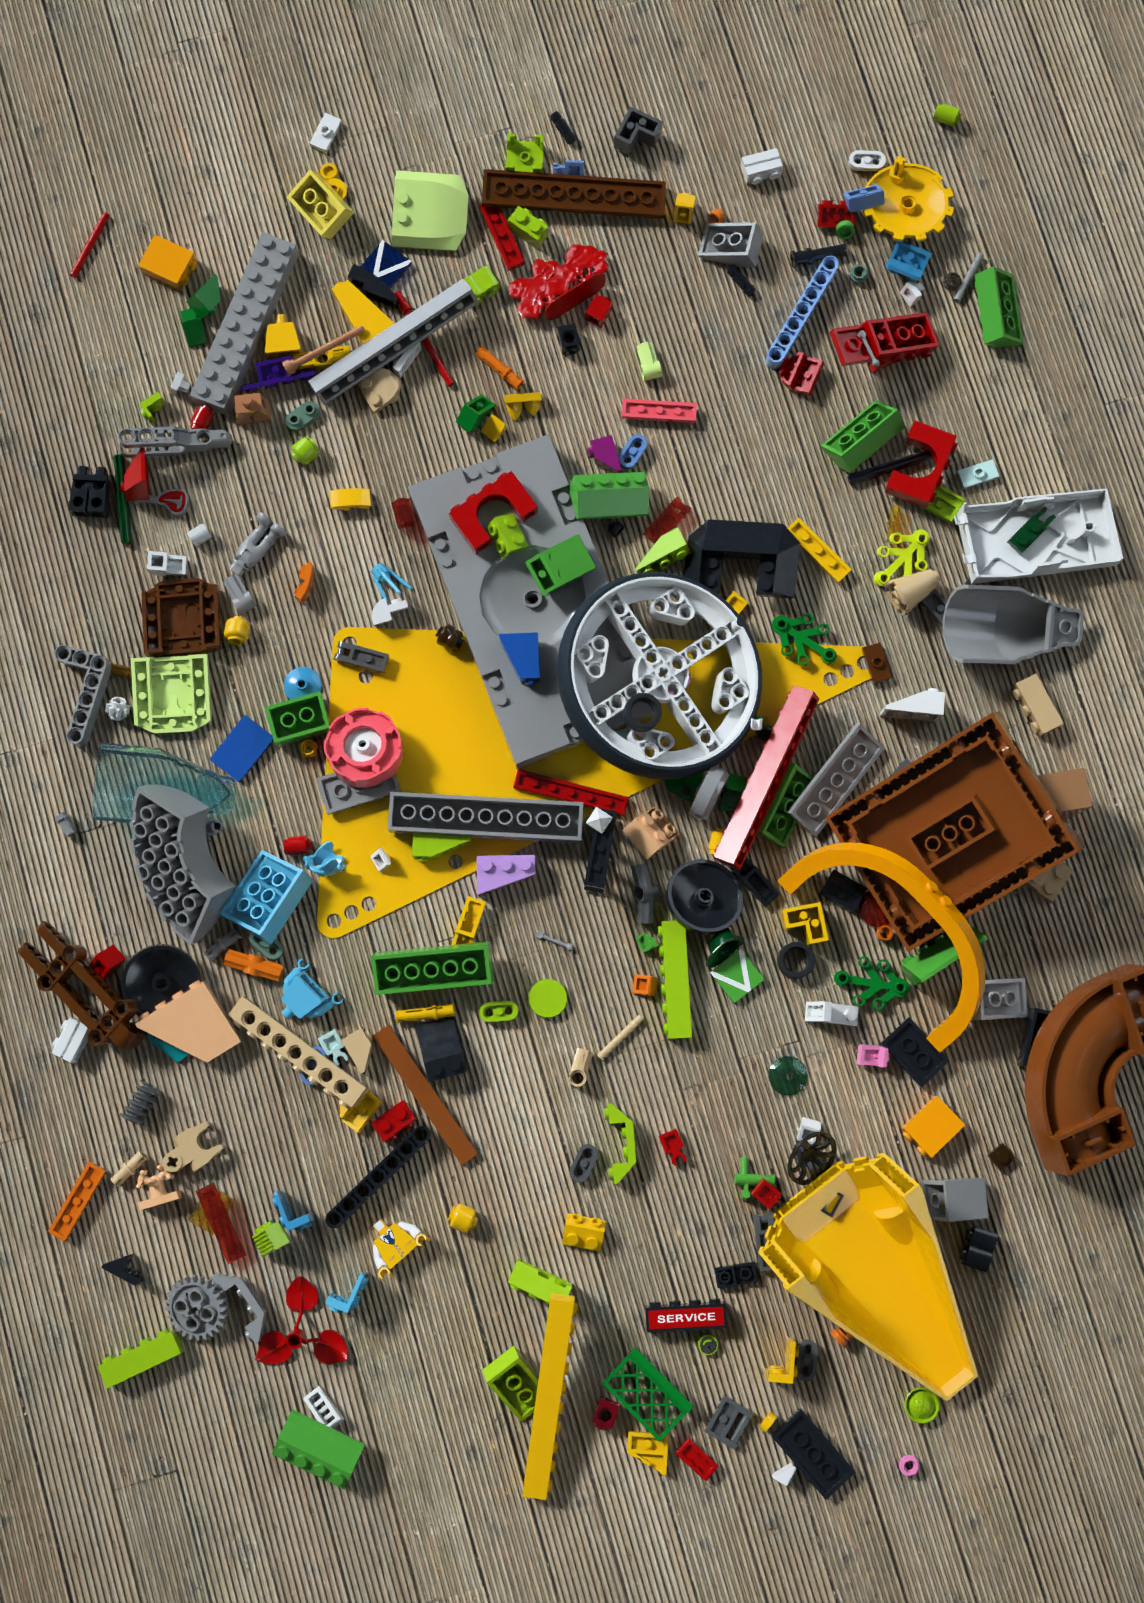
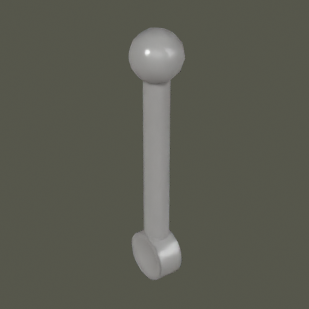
M860 331L858 337L863 340L873 361L872 365L874 367L879 366L880 362L875 358L865 338V331Z
M542 931L536 933L538 939L544 938L565 947L568 951L574 949L573 944H566L544 935Z

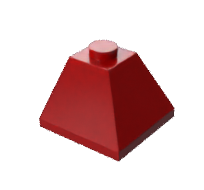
M140 448L124 474V482H121V492L125 494L127 501L150 500L149 467L145 448Z

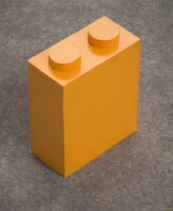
M154 235L138 267L142 274L181 291L183 286L188 284L191 271L196 269L198 261L194 252L158 235Z
M933 1096L901 1129L904 1131L902 1135L910 1143L913 1141L918 1146L916 1150L923 1157L932 1158L965 1124L939 1096Z

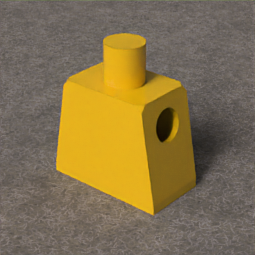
M277 314L275 316L276 323L267 325L265 354L268 360L289 355L293 357L294 354L302 353L294 323L287 322L285 314Z

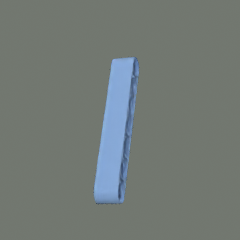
M827 256L823 259L769 349L766 364L769 368H780L833 280L839 265L837 258L834 256ZM829 265L833 269H827L825 266ZM816 281H823L824 284H818ZM812 295L815 299L811 300L807 296ZM803 310L806 314L802 315L798 311ZM789 326H796L797 329L792 330ZM780 341H787L788 345H782ZM771 356H777L779 360H773Z

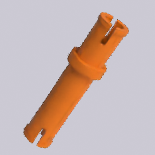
M484 346L477 350L475 355L497 372L503 381L506 380L516 390L522 387L524 380L516 375L511 367L504 365Z

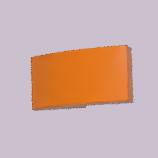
M310 561L300 568L298 577L303 584H299L294 592L296 600L301 604L305 603L314 580V566Z

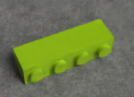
M169 1328L158 1332V1337L153 1340L148 1337L140 1341V1346L134 1349L131 1345L121 1350L122 1355L114 1357L112 1354L102 1359L103 1364L97 1367L106 1389L184 1352L185 1350L178 1333L175 1331L176 1329L169 1331Z

